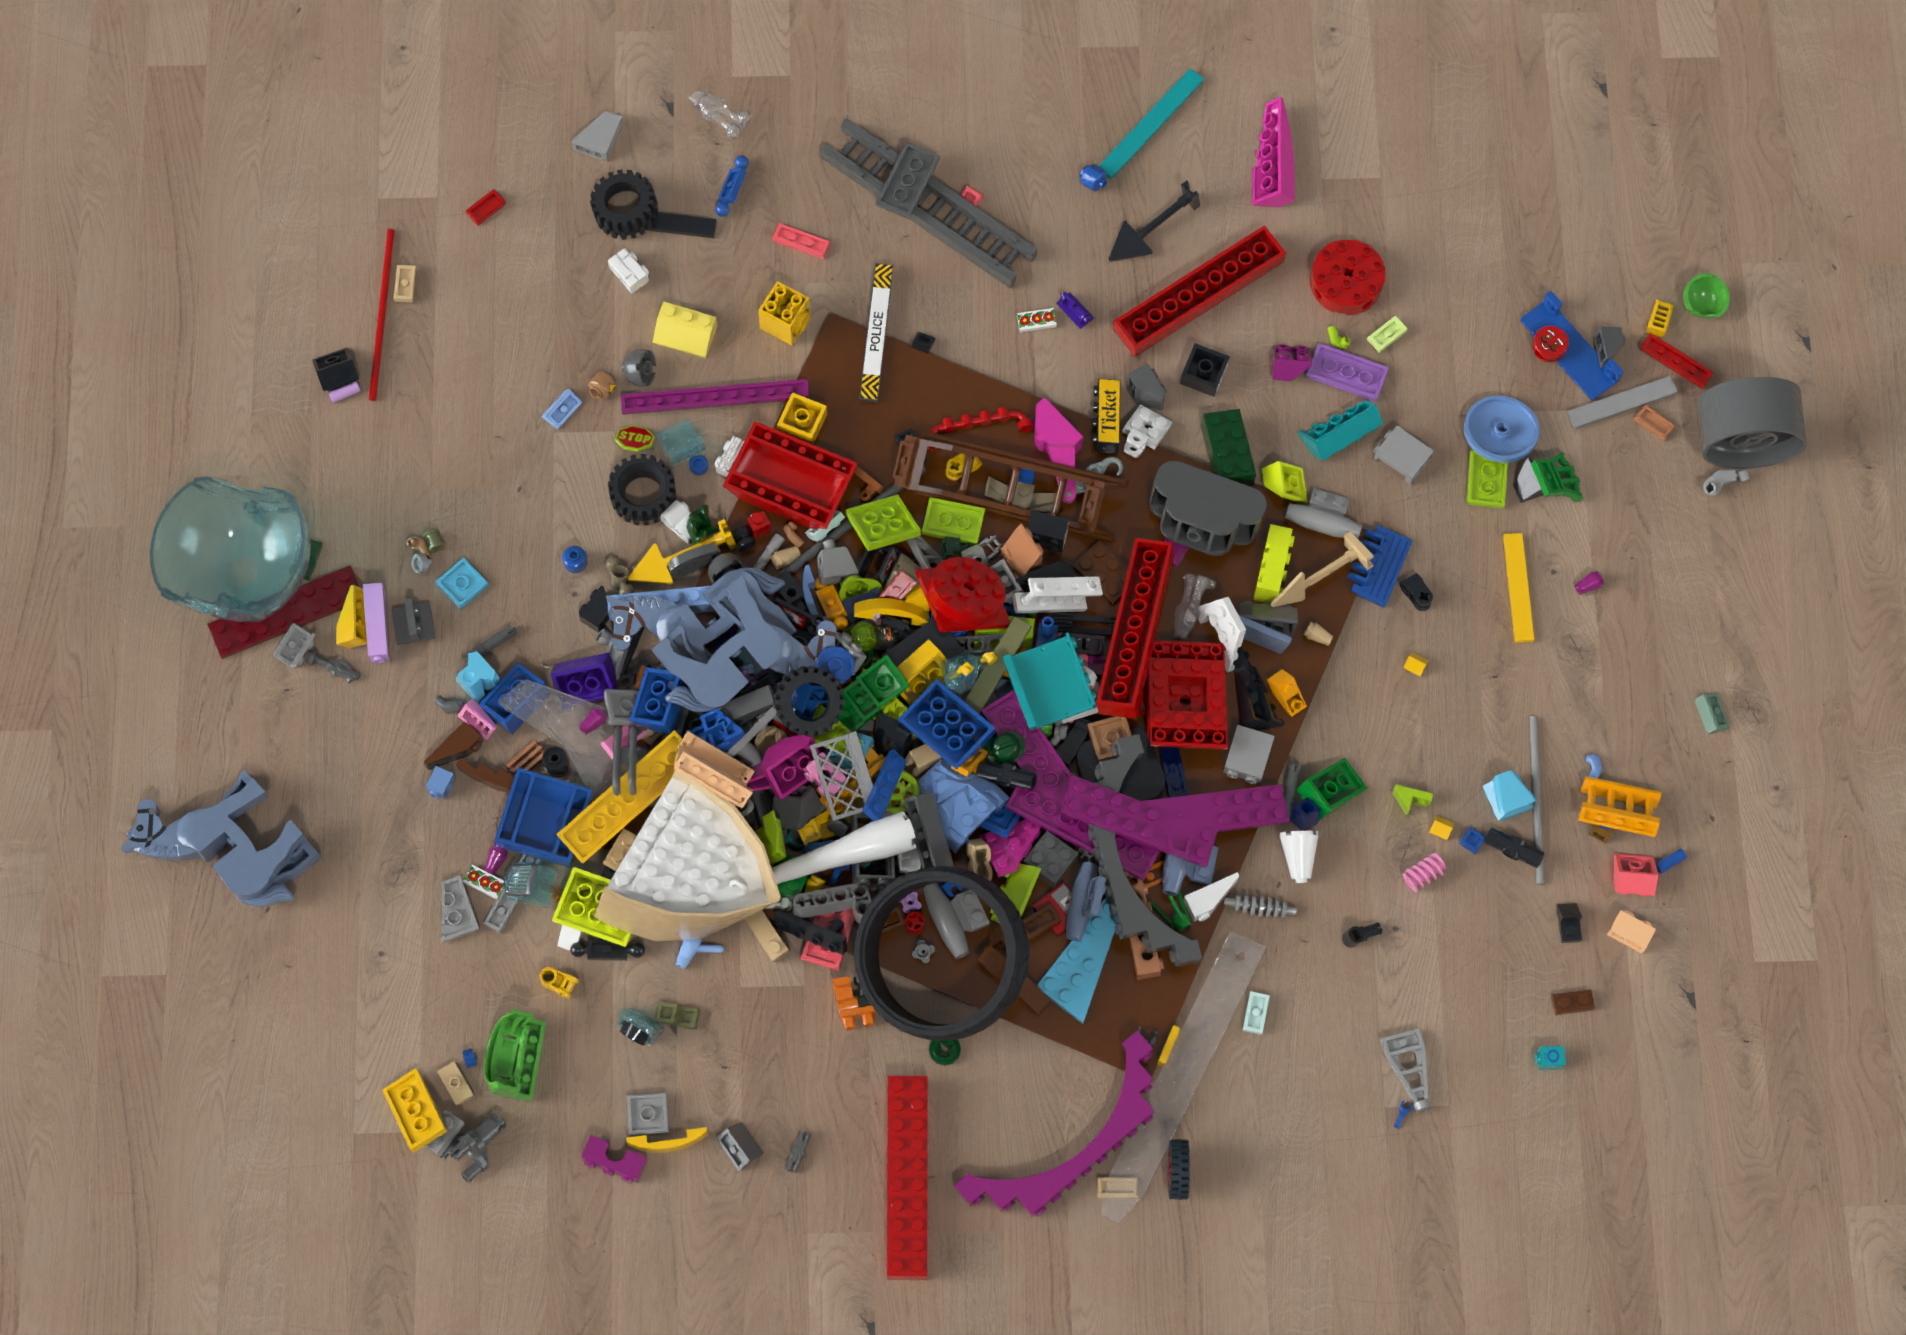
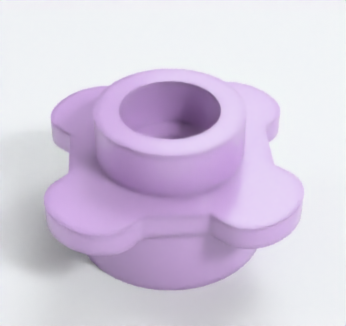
M912 892L900 901L903 905L904 913L908 914L921 908L916 892Z

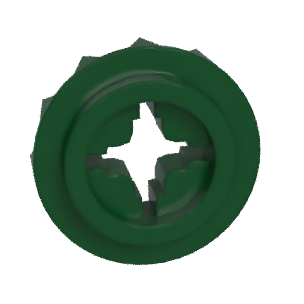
M958 1040L931 1041L929 1054L936 1064L946 1066L953 1064L959 1059L961 1047ZM940 1043H942V1045H944L945 1048L951 1047L948 1050V1056L945 1055V1053L938 1054L941 1051Z

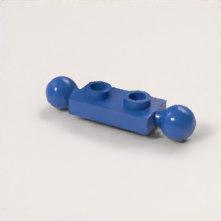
M743 155L736 157L734 161L736 168L730 169L717 200L720 203L716 205L715 212L720 217H725L729 214L730 208L728 204L734 203L737 199L739 189L744 182L747 172L745 169L749 165V160Z

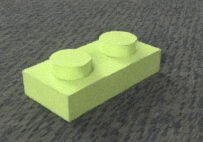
M1394 316L1367 338V341L1380 353L1406 333L1408 328Z

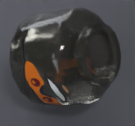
M876 625L868 633V642L876 650L888 651L898 641L895 630L887 626Z

